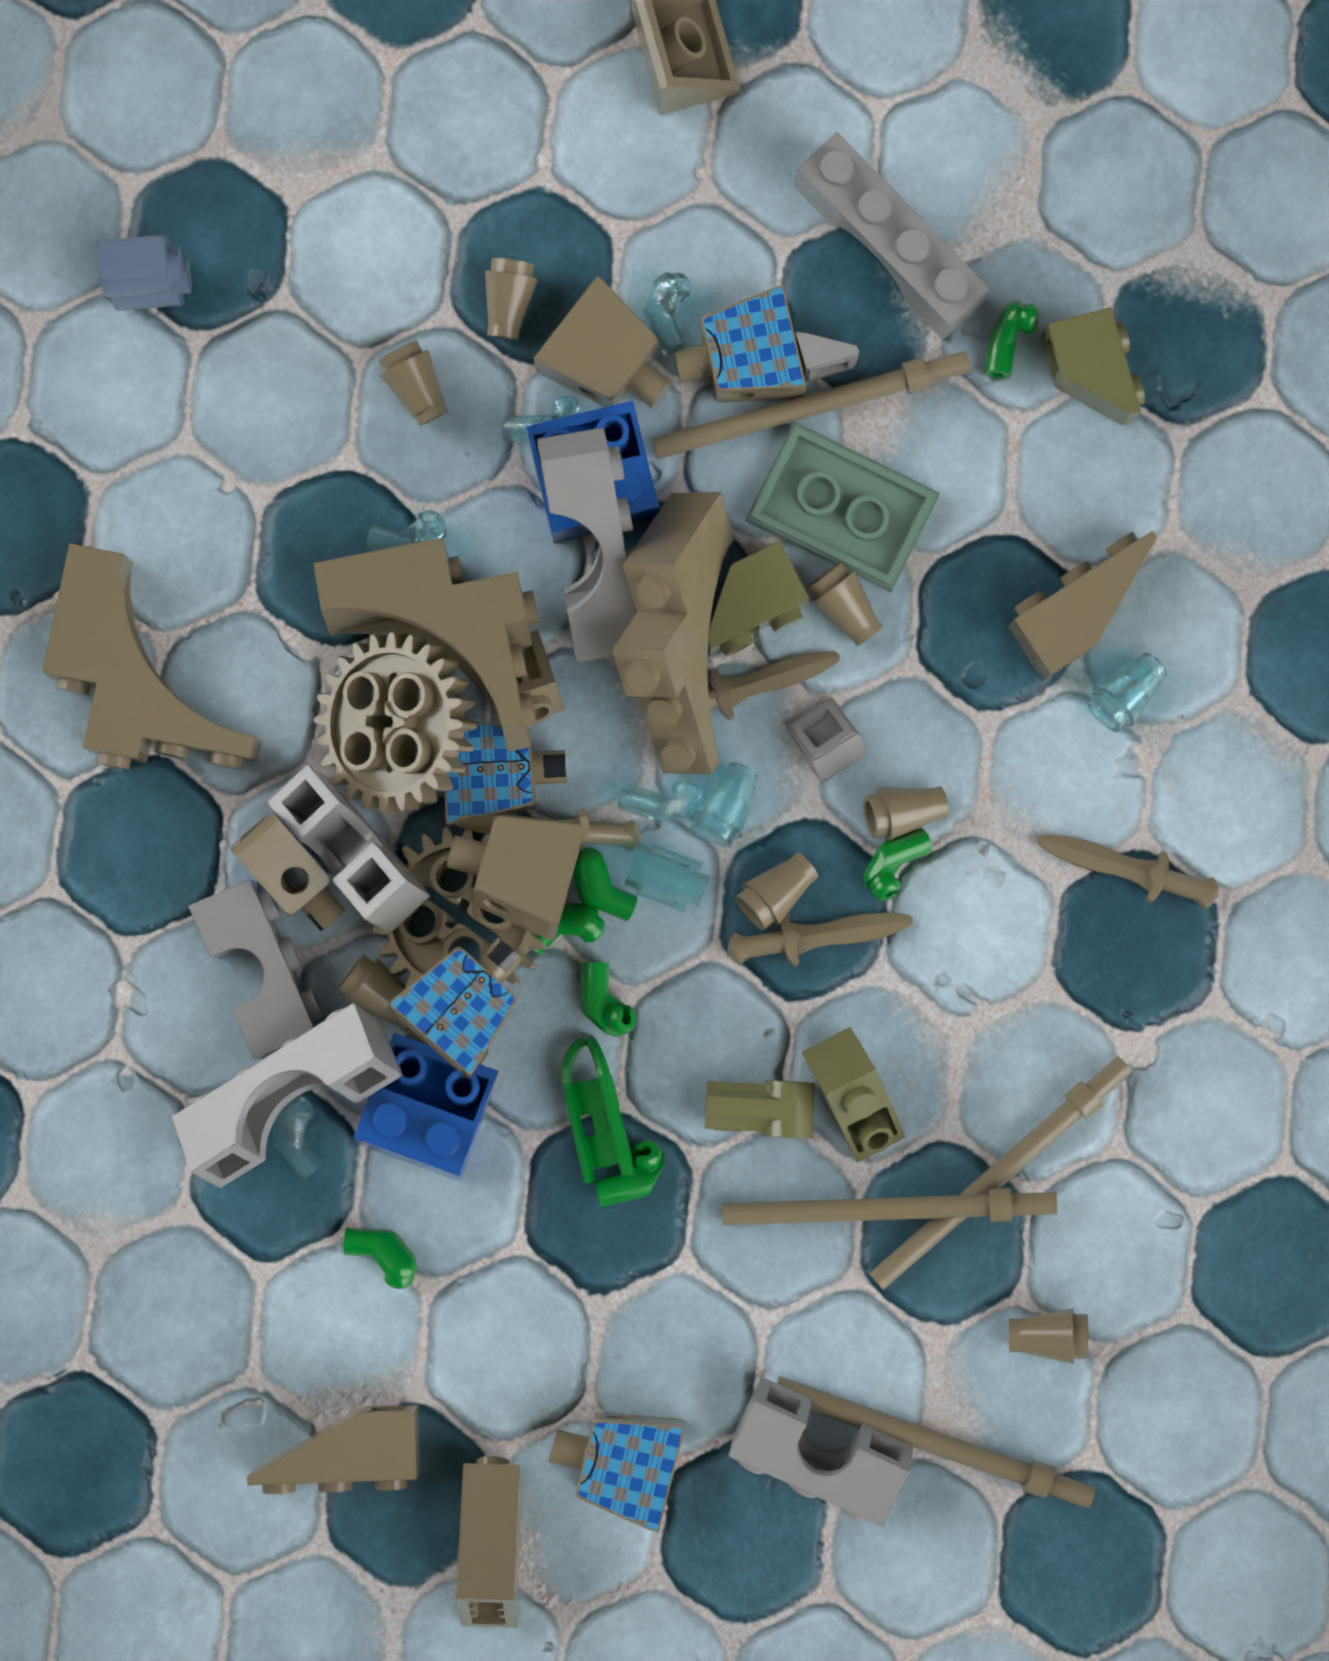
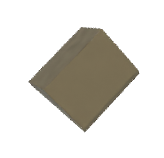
M632 0V15L660 115L733 96L741 91L715 0Z

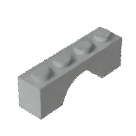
M838 132L831 136L797 168L794 187L832 226H838L848 231L877 257L898 284L906 303L943 341L982 305L989 287Z
M604 428L537 439L550 513L566 516L580 522L593 533L599 542L596 559L589 571L579 581L564 589L576 663L613 656V648L637 613L623 569V564L634 549H625L622 532L633 530L627 497L617 499L614 481L624 480L619 446L608 447Z
M352 1003L346 1008L332 1012L324 1022L305 1034L289 1039L278 1051L257 1064L241 1069L233 1079L211 1093L195 1098L190 1106L172 1116L189 1171L222 1188L266 1160L267 1139L276 1117L291 1100L300 1094L313 1089L330 1088L357 1104L401 1077V1070L395 1059L396 1057L382 1022L355 1003Z

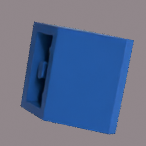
M633 401L526 426L553 543L593 533L574 519L550 513L537 439L604 428L608 447L619 446L624 480L614 481L617 499L624 497L628 499L632 525L653 520L658 514L659 504Z
M393 1033L390 1045L402 1076L369 1096L353 1138L359 1145L460 1182L479 1133L499 1071L478 1064L474 1073L466 1079L429 1045Z

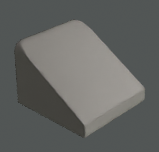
M795 332L805 381L811 382L854 369L859 356L857 345L808 333Z
M832 697L786 726L821 781L831 778L866 755L867 751L860 734Z

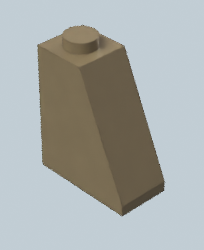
M485 1456L478 1458L476 1464L463 1463L456 1594L461 1626L517 1628L521 1473L520 1465L510 1464V1461L503 1457Z

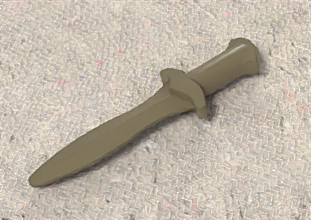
M833 651L808 653L776 662L757 672L734 678H720L719 670L713 669L710 677L711 687L708 688L710 710L718 708L725 718L733 720L735 715L732 709L742 701L760 693L783 689L813 678L835 665L839 661L840 655Z
M580 809L578 816L574 819L558 821L541 820L585 826L580 850L585 846V843L619 845L630 851L634 850L641 840L639 825L634 820L625 824L589 821L588 813L585 809ZM473 815L459 817L455 820V824L460 828L490 834L495 817L541 819L514 815Z
M1041 835L1037 839V843L1043 849L1064 861L1095 872L1119 876L1138 884L1149 892L1146 897L1148 903L1153 902L1161 890L1195 900L1202 909L1211 907L1219 896V886L1214 877L1201 880L1169 870V858L1165 851H1161L1158 854L1157 860H1142L1122 855L1105 846L1083 839L1059 835Z
M787 913L781 921L780 931L751 936H743L735 932L729 939L727 951L730 958L740 966L749 958L784 952L790 965L797 967L799 964L797 956L808 950L827 945L855 944L887 937L911 926L913 919L906 914L869 913L844 917L823 924L803 925L791 923L790 914Z

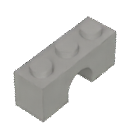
M308 764L267 801L295 837L318 854L337 876L332 881L368 922L391 933L430 897L429 893L353 804L345 798L342 791L336 785H333L329 778Z
M249 879L188 906L210 957L220 958L237 950H248L257 956L263 966L264 982L259 993L251 1000L232 1008L253 1059H262L273 1054L286 1041L305 1034L318 1025V1020L325 1018L312 988L303 990L295 970L302 968L303 965L292 939L288 937L282 940L274 923V919L281 917L277 902L264 888L260 889L256 881Z
M761 1376L736 1427L728 1456L738 1460L742 1467L752 1473L768 1474L788 1483L795 1492L809 1498L818 1497L840 1507L842 1512L852 1519L858 1521L868 1520L882 1527L910 1473L914 1446L863 1423L853 1442L845 1448L839 1450L822 1449L813 1444L804 1432L812 1399Z

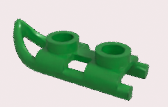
M585 1035L573 1042L566 1051L561 1064L560 1080L583 1179L586 1184L596 1181L594 1169L619 1164L621 1175L623 1176L634 1173L626 1130L623 1127L619 1110L620 1105L613 1076L610 1073L606 1058L597 1039L593 1035ZM588 1046L598 1077L572 1083L571 1072L573 1063L579 1052ZM591 1114L596 1132L595 1135L585 1137L581 1115Z

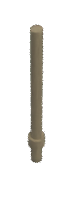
M966 351L927 362L924 361L923 357L901 363V369L652 438L657 459H661L907 390L909 395L931 389V383L971 372V365Z
M1117 1056L1086 1084L1083 1081L1077 1083L1064 1095L1067 1100L959 1195L989 1194V1189L1001 1188L1081 1117L1087 1120L1103 1106L1100 1100L1132 1073V1070ZM967 1217L930 1219L874 1268L869 1275L882 1290L886 1289Z
M1011 1188L989 1189V1194L722 1204L723 1225L990 1217V1222H1012L1013 1216L1057 1214L1056 1192L1011 1193Z
M779 1376L777 1384L812 1399L810 1407L812 1412L857 1428H861L864 1423L914 1446V1448L1023 1485V1492L1043 1499L1047 1495H1051L1088 1509L1093 1502L1096 1490L1094 1486L1056 1474L1054 1466L1034 1459L1028 1464Z

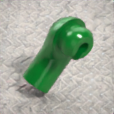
M1020 300L1006 304L989 336L984 369L986 376L997 379H1008L1011 377L1018 332L1032 334L1037 328L1039 311L1034 304L1023 305Z
M918 828L895 839L883 842L879 846L863 873L864 887L867 890H871L872 896L876 900L886 901L898 893L900 882L894 875L902 864L931 853L932 843L927 832L923 828Z
M591 847L580 850L573 879L581 901L607 914L628 921L634 912L638 897L612 885L604 856L600 851Z
M565 903L555 940L560 935H578L586 943L594 942L602 936L605 930V922L598 916V910L584 903ZM535 934V937L547 945V948L554 942ZM545 950L534 951L540 956Z
M582 962L581 1010L584 1016L607 1035L619 1037L631 1032L636 1025V1013L631 1006L625 1005L609 992V963Z
M642 1140L633 1146L631 1155L634 1173L623 1176L620 1174L594 1181L600 1208L643 1198L651 1193L665 1163L664 1154L657 1143L651 1140Z
M346 1227L343 1246L344 1255L373 1257L385 1273L384 1281L394 1289H403L412 1284L414 1273L417 1269L416 1258L397 1233L391 1230Z

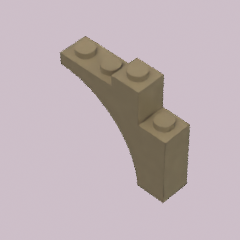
M721 492L671 493L623 564L637 613L613 648L612 653L626 697H639L662 773L713 774L720 762L711 722L707 658L710 618L715 589L724 558L734 539Z
M443 537L313 563L321 612L330 636L339 634L388 636L389 632L425 637L427 638V644L443 646L444 654L442 658L457 660L459 662L457 668L476 685L487 699L504 733L508 752L530 747L526 727L537 725L531 693L520 694L517 678L527 676L522 647L533 645L529 625L539 623L533 590L522 592L518 572L464 582L459 556L448 557Z
M69 543L42 673L57 680L56 689L89 695L90 687H95L83 748L98 754L96 764L123 770H129L131 761L147 764L151 743H156L155 753L188 759L189 750L210 754V764L241 770L243 760L258 763L262 741L255 736L236 732L215 724L197 714L170 690L157 673L146 654L133 615L131 599V570L133 562L122 553Z

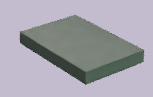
M793 422L745 521L834 565L842 562L848 571L854 569L858 577L892 592L940 493L811 429Z

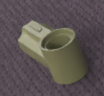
M766 1080L765 1084L707 1081L705 1129L735 1132L758 1131L763 1132V1136L811 1139L813 1138L815 1083Z

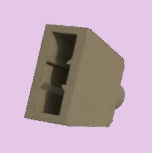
M598 276L534 357L535 368L539 373L604 407L619 404L629 391L653 408L671 385V381L649 366V363L658 352L659 340Z
M504 816L495 817L487 844L455 835L448 857L447 868L478 876L472 900L474 905L537 935L555 941L581 848L585 826Z

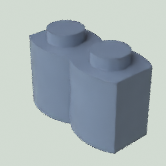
M167 235L97 241L100 285L104 295L107 298H111L116 311L183 306V294L192 293L188 260H182L180 247L171 246Z

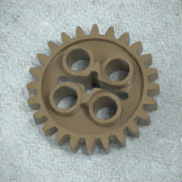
M389 632L388 636L370 635L369 644L356 642L352 644L354 657L339 656L337 658L338 665L342 671L341 675H325L324 678L333 690L331 695H317V700L327 706L326 714L314 717L313 722L326 726V733L315 740V745L329 747L330 752L320 763L324 767L338 768L332 777L331 783L333 785L347 786L345 798L348 800H362V808L380 809L381 812L400 813V811H418L420 803L434 804L437 802L436 790H452L453 786L447 774L448 772H465L466 769L457 756L459 752H473L474 747L465 741L463 736L464 732L477 729V724L465 720L464 712L473 708L476 702L475 700L461 698L460 693L468 686L470 681L467 678L452 677L459 662L453 659L442 658L444 654L443 646L427 644V638L403 633ZM374 688V697L372 701V691ZM420 689V694H421V696H420V700H419V703H418L417 695H418V690ZM370 743L372 748L371 755L369 754ZM417 744L418 753L417 758L415 759V747Z
M448 827L443 828L442 844L438 845L427 834L422 835L424 851L420 854L407 846L402 848L404 856L408 861L406 868L424 888L430 887L460 909H467L469 916L498 935L502 941L522 958L520 966L530 970L536 969V965L527 954L530 949L546 950L547 945L536 938L535 933L507 920L501 923H491L487 916V911L472 903L474 887L478 876L468 873V880L461 890L456 892L446 891L444 876L450 869L447 868V862L455 837L451 829ZM464 830L462 837L477 841L475 831ZM486 834L481 842L487 844L490 834ZM428 899L391 933L377 926L372 928L373 934L389 937L390 940L378 950L379 955L385 958L398 957L389 970L390 973L398 977L409 971L411 972L406 988L464 942L476 941L480 948V957L492 945L463 924L458 923L456 925L457 921L453 916ZM423 910H432L436 917V925L433 931L427 936L416 937L412 931L414 917ZM517 966L507 977L506 981L519 987L521 982L515 971L518 968Z

